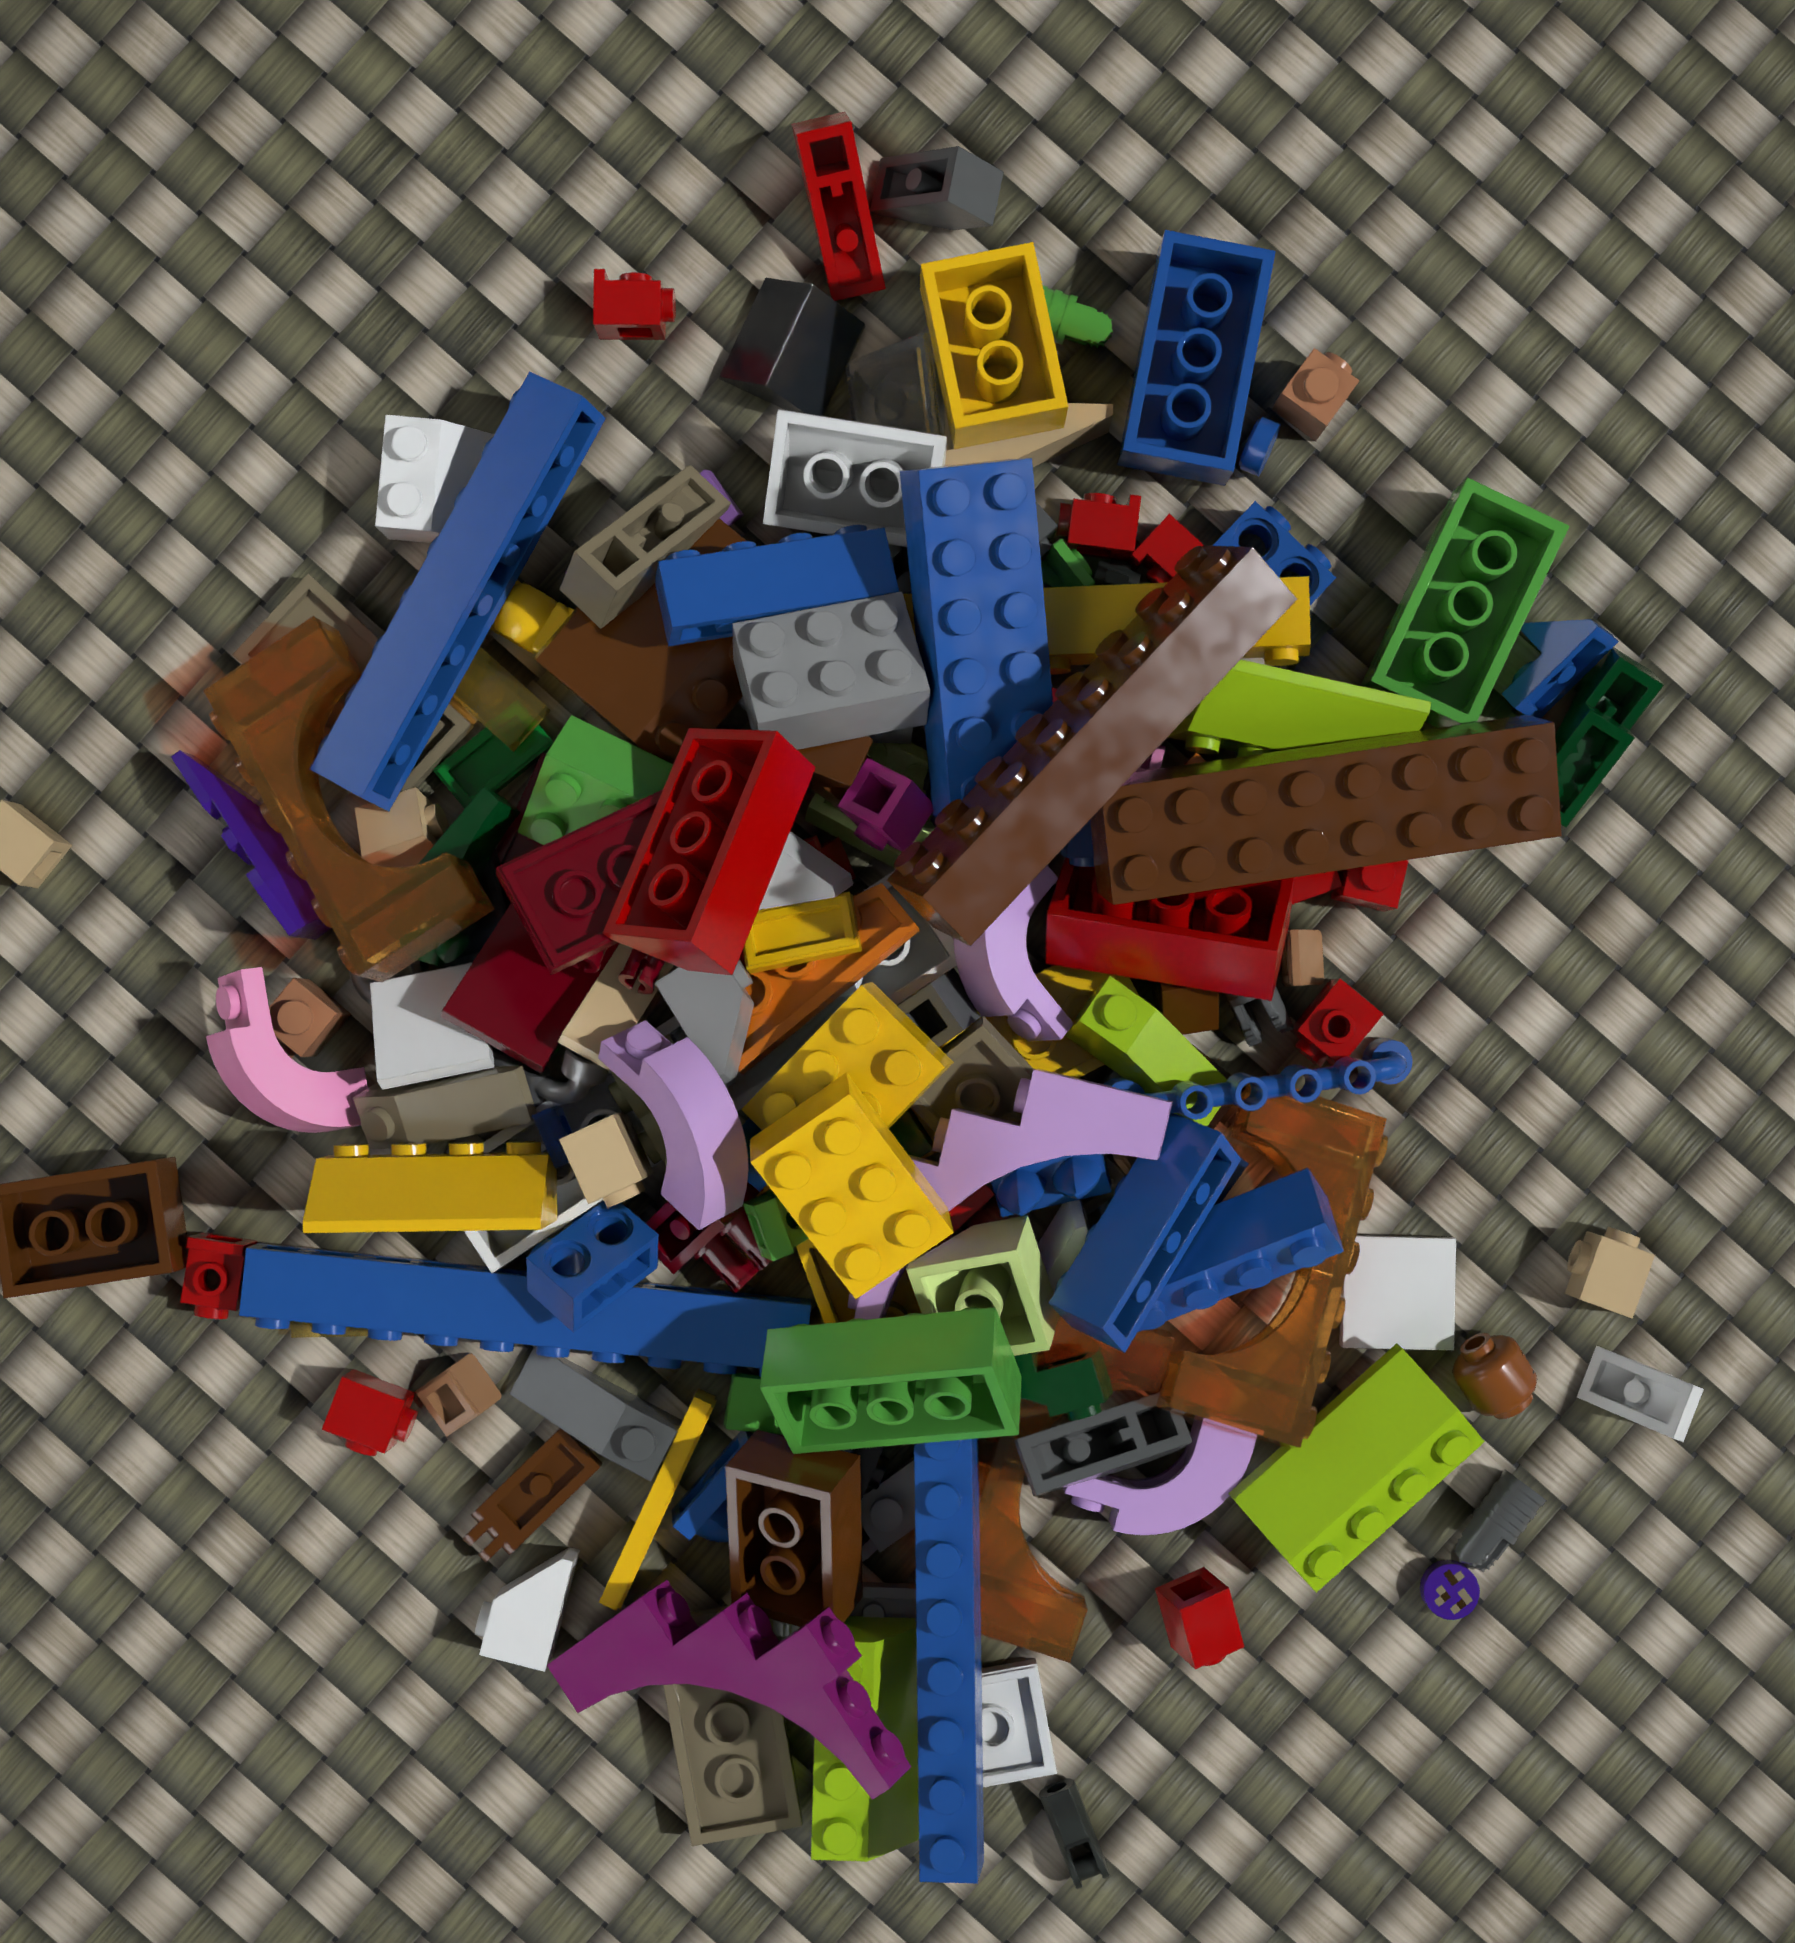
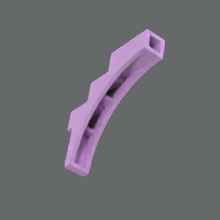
M1033 1069L1031 1080L1021 1078L1016 1093L1013 1111L1022 1113L1021 1123L960 1108L952 1109L950 1119L940 1118L934 1137L933 1151L941 1153L939 1162L912 1155L909 1156L948 1207V1211H950L983 1185L1023 1166L1063 1156L1118 1154L1158 1160L1173 1101L1041 1069ZM908 1264L859 1298L855 1299L851 1293L849 1294L848 1308L856 1310L854 1319L886 1318L897 1283Z

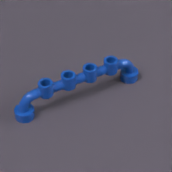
M1378 1038L1365 1048L1362 1060L1346 1056L1340 1058L1333 1066L1309 1069L1293 1064L1285 1067L1280 1074L1254 1077L1240 1072L1233 1074L1223 1083L1202 1086L1192 1081H1182L1176 1084L1171 1091L1145 1094L1142 1087L1137 1083L1122 1077L1110 1079L1103 1085L1173 1101L1170 1114L1180 1113L1188 1118L1197 1120L1206 1117L1211 1112L1212 1107L1230 1104L1247 1111H1255L1260 1109L1267 1099L1287 1096L1299 1102L1308 1103L1314 1101L1322 1090L1340 1088L1354 1094H1365L1373 1088L1375 1082L1397 1084L1403 1081L1411 1071L1412 1055L1408 1047L1402 1042L1389 1038ZM1355 1067H1357V1079L1353 1083H1350V1073ZM1304 1075L1305 1084L1297 1092L1295 1088L1296 1081L1300 1076ZM1250 1083L1251 1093L1248 1098L1242 1100L1241 1090L1246 1084ZM1196 1091L1197 1101L1193 1107L1187 1109L1186 1099L1190 1093Z

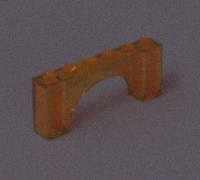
M312 616L206 688L204 693L214 709L209 713L213 725L224 738L231 741L239 755L234 759L238 771L250 785L256 787L264 801L260 805V811L264 819L273 830L281 833L289 847V850L285 853L289 865L301 879L308 882L314 893L315 898L311 900V904L315 913L327 927L333 928L341 946L337 948L341 961L353 975L383 983L493 911L494 907L468 861L445 852L432 860L413 866H377L364 859L352 849L334 826L322 797L319 774L310 770L317 757L318 748L329 715L345 691L360 679L362 672L340 632Z
M1250 1083L1245 1085V1090L1241 1096L1242 1100L1248 1098L1251 1093ZM1287 1096L1267 1099L1260 1109L1255 1111H1247L1238 1107L1230 1137L1246 1143L1262 1154L1274 1166L1282 1178L1309 1168L1328 1197L1344 1252L1326 1258L1322 1263L1314 1267L1296 1270L1291 1288L1276 1315L1258 1334L1236 1348L1213 1355L1197 1354L1188 1351L1171 1352L1156 1407L1282 1447L1301 1448L1302 1440L1309 1438L1317 1415L1316 1407L1312 1406L1317 1384L1324 1382L1330 1368L1331 1353L1326 1350L1332 1329H1336L1339 1326L1345 1311V1297L1340 1296L1345 1276L1353 1272L1359 1257L1360 1245L1358 1242H1355L1360 1220L1364 1221L1367 1218L1373 1204L1374 1190L1369 1188L1374 1167L1377 1168L1382 1163L1388 1146V1137L1383 1135L1386 1118L1319 1096L1314 1101L1308 1103L1299 1102Z
M1059 1316L1050 1350L1043 1352L1046 1362H1051L1101 1348L1113 1391L1142 1390L1158 1393L1175 1339L1169 1331L1163 1329L1142 1330L1137 1332L1124 1353L1072 1328ZM1021 1399L1019 1435L985 1438L986 1441L992 1442L993 1446L987 1464L979 1461L981 1634L1070 1663L1088 1608L1083 1594L1075 1592L1059 1583L1040 1565L1026 1541L1020 1522V1494L1025 1471L1014 1442L1016 1439L1049 1429L1063 1414L1050 1417L1046 1405Z

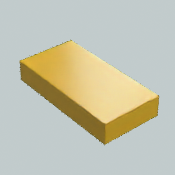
M845 892L834 898L758 910L743 948L746 970L752 974L861 952L862 947L853 896L850 892Z

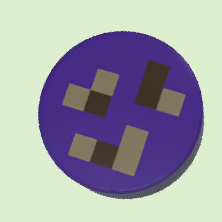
M1454 1560L1435 1562L1426 1569L1420 1582V1593L1424 1603L1435 1615L1443 1619H1461L1470 1614L1478 1603L1480 1596L1478 1581L1474 1574L1460 1562Z

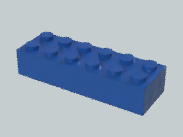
M1032 458L1005 459L900 471L916 642L930 687L927 724L924 726L933 816L935 817L950 802L956 799L962 800L978 784L975 781V777L986 763L997 756L1003 757L1017 742L1015 735L1027 720L1037 714L1043 715L1053 704Z

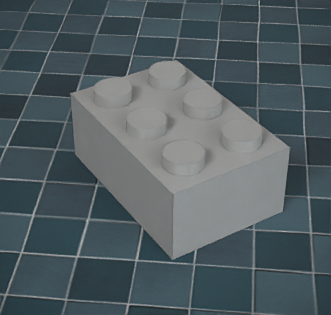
M902 592L732 623L733 660L751 730L778 731L790 744L799 750L927 724L930 687Z

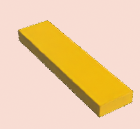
M699 1388L696 1391L598 1603L617 1611V1608L621 1609L716 1404V1396Z

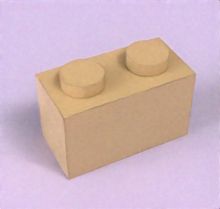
M623 1112L613 1114L559 1139L588 1204L603 1198L607 1208H610L646 1190L642 1180L654 1173L628 1114L625 1115Z

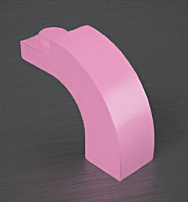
M262 967L241 969L219 977L216 1007L219 1016L225 1020L226 1030L206 1036L213 1063L221 1079L239 1102L263 1120L298 1132H329L360 1126L361 1121L353 1097L368 1088L364 1067L335 1072H318L301 1066L286 1054L273 1031Z

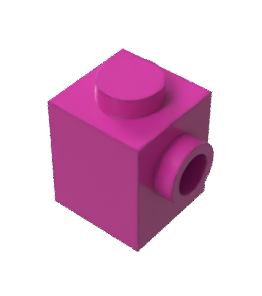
M869 758L866 759L854 782L838 804V807L857 825L854 835L879 851H883L888 844L903 852L908 846L913 844L933 812L932 802L911 779Z

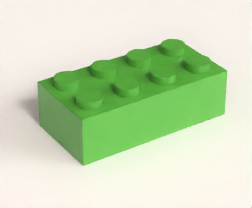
M1467 477L1452 492L1361 686L1430 701V713L1425 722L1437 728L1477 722L1570 526Z
M571 715L545 756L518 833L543 845L662 790L673 764Z
M969 1307L961 1311L930 1314L910 1313L899 1317L868 1320L856 1318L847 1322L816 1325L797 1324L792 1327L767 1329L760 1389L793 1454L1019 1435L1022 1376L996 1307Z

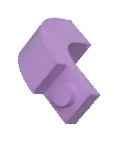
M1048 865L971 946L953 938L959 975L965 991L976 1010L984 1017L1007 1015V1021L1011 1029L1028 1042L1061 1040L1074 1024L1037 979L1030 965L1026 948V934L1030 917L1040 900L1058 880V877Z
M646 1020L601 1041L598 1059L645 1102L661 1130L667 1156L661 1195L698 1230L742 1207L748 1182L746 1140L732 1098L707 1057L688 1037L672 1044Z
M1197 1407L1190 1431L1192 1443L1185 1446L1180 1457L1165 1471L1143 1479H1127L1109 1474L1065 1487L1063 1490L1065 1494L1072 1496L1071 1503L1080 1508L1094 1512H1103L1105 1505L1112 1507L1109 1522L1113 1531L1135 1535L1172 1532L1201 1520L1226 1500L1229 1496L1228 1493L1237 1486L1248 1466L1258 1429L1251 1421Z

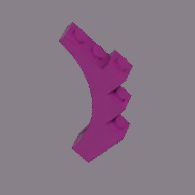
M666 1580L547 1665L577 1713L614 1694L648 1685L691 1684L730 1691L768 1706L810 1732L840 1759L872 1800L889 1790L912 1767L905 1757L904 1749L899 1739L886 1729L871 1707L867 1691L860 1683L854 1681L847 1671L862 1655L855 1646L854 1637L845 1623L836 1618L830 1607L779 1641L772 1631L768 1616L760 1607L753 1603L748 1593L698 1627L690 1614V1609L685 1599L675 1592L669 1581Z

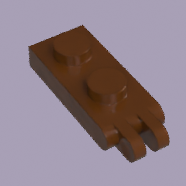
M559 1428L471 1514L477 1521V1524L462 1539L470 1547L485 1532L493 1538L478 1554L485 1563L501 1548L508 1555L512 1554L603 1463L585 1444Z

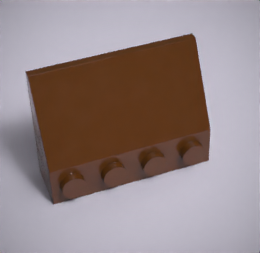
M719 518L688 550H697L700 555L722 552L726 546L746 540ZM655 583L640 599L602 628H599L577 607L533 658L628 743L673 765L689 728L715 729L743 697L733 660V636L668 646Z

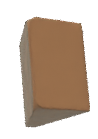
M1306 929L1288 930L1281 959V979L1284 987L1311 986L1324 983L1321 931Z
M472 1353L467 1354L415 1391L446 1437L501 1399L500 1391Z

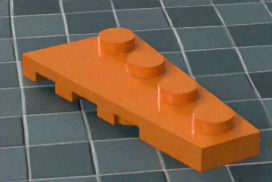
M883 883L853 896L862 947L861 952L752 974L749 973L753 983L745 989L753 1000L754 1007L738 1069L740 1074L744 1075L920 931L917 924ZM743 952L741 953L739 960L742 962L746 969Z

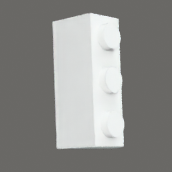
M778 409L763 524L834 535L837 530L850 525H865L868 530L885 527L888 544L907 547L900 471L945 466L947 436Z

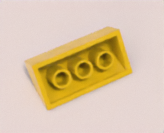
M535 1141L507 1142L506 1153H484V1143L482 1142L449 1143V1154H426V1143L391 1144V1154L369 1155V1144L334 1145V1155L316 1158L303 1217V1233L541 1230L557 1221V1152H541V1142Z

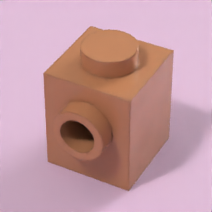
M1314 348L1282 391L1271 410L1316 442L1360 380L1351 375L1353 372L1352 368L1341 357L1331 352L1322 354Z
M292 978L269 1007L275 1036L282 1049L290 1058H293L295 1054L300 1057H317L351 1015L349 1011L310 979Z

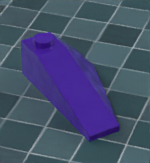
M180 750L171 756L202 807L214 819L218 820L223 817L227 823V826L222 829L221 837L228 848L234 853L236 852L248 865L253 864L255 868L247 873L246 876L289 936L316 940L369 901L360 889L366 884V881L347 857L340 861L337 856L196 756Z

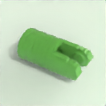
M1043 285L1055 343L1063 345L1066 339L1084 346L1089 344L1090 348L1095 346L1098 349L1099 346L1104 347L1108 339L1112 338V319L1108 317V314L1105 315L1103 311L1097 312L1095 308L1077 303L1078 296L1068 295L1057 289L1052 290L1048 286Z

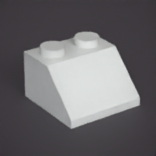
M385 415L375 527L390 540L431 543L439 536L453 511L458 493L466 487L481 460L484 446L495 434L440 419Z

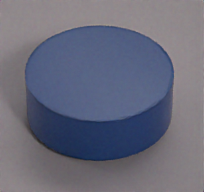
M1264 417L1256 421L1240 458L1239 466H1241V470L1258 477L1260 476L1273 449L1281 424Z

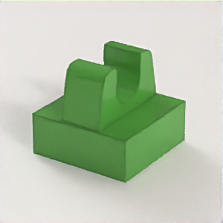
M763 1194L743 1202L762 1257L771 1261L778 1260L793 1254V1248L808 1239L800 1226L791 1228L787 1224L786 1215L788 1211L776 1195L767 1196Z

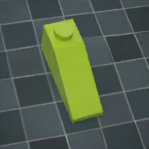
M1109 976L1093 992L1073 1021V1026L1065 1034L1067 1038L1123 1078L1140 1085L1146 1094L1171 1091L1176 1084L1182 1081H1192L1202 1086L1227 1081L1154 1006L1112 976ZM1196 1091L1188 1095L1186 1099L1187 1109L1195 1105L1197 1101ZM1221 1106L1212 1107L1211 1112L1206 1117L1197 1120L1188 1118L1180 1113L1174 1114L1208 1126Z

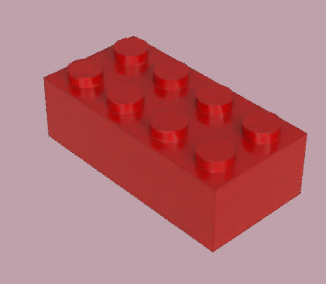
M1065 857L1047 912L1046 964L1272 1001L1290 923L1295 877L1113 905L1097 893L1095 867L1070 865L1069 858Z

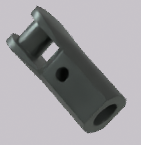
M1066 1778L1045 1786L1039 1792V1797L1075 1888H1082L1081 1881L1099 1874L1102 1875L1103 1879L1110 1877L1105 1858L1075 1781L1071 1778ZM1089 1841L1092 1852L1073 1859L1070 1848Z

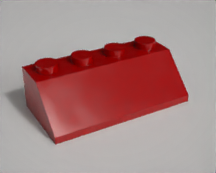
M689 728L603 934L613 941L687 971L733 975L816 767L778 731Z

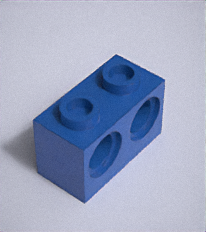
M1256 501L1213 544V546L1240 547L1239 537L1241 535L1255 534L1259 536L1266 548L1265 555L1262 558L1279 578L1280 574L1286 571L1295 572L1301 577L1309 576L1310 605L1336 579L1329 571L1332 567L1330 561L1319 549L1311 544H1307L1305 547L1301 545L1289 533L1291 525L1280 512L1271 506L1263 509Z
M602 1201L596 1207H592L576 1217L569 1227L554 1238H546L534 1247L530 1255L526 1257L527 1292L574 1333L657 1269L659 1234L622 1203L607 1208L605 1202Z

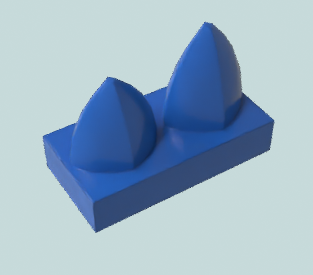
M1103 1154L1063 1156L1020 1167L991 1181L1002 1217L1014 1214L1024 1216L1032 1210L1112 1192L1111 1179Z
M740 1431L671 1510L673 1527L688 1540H691L697 1534L707 1540L729 1542L725 1466L752 1436V1432Z

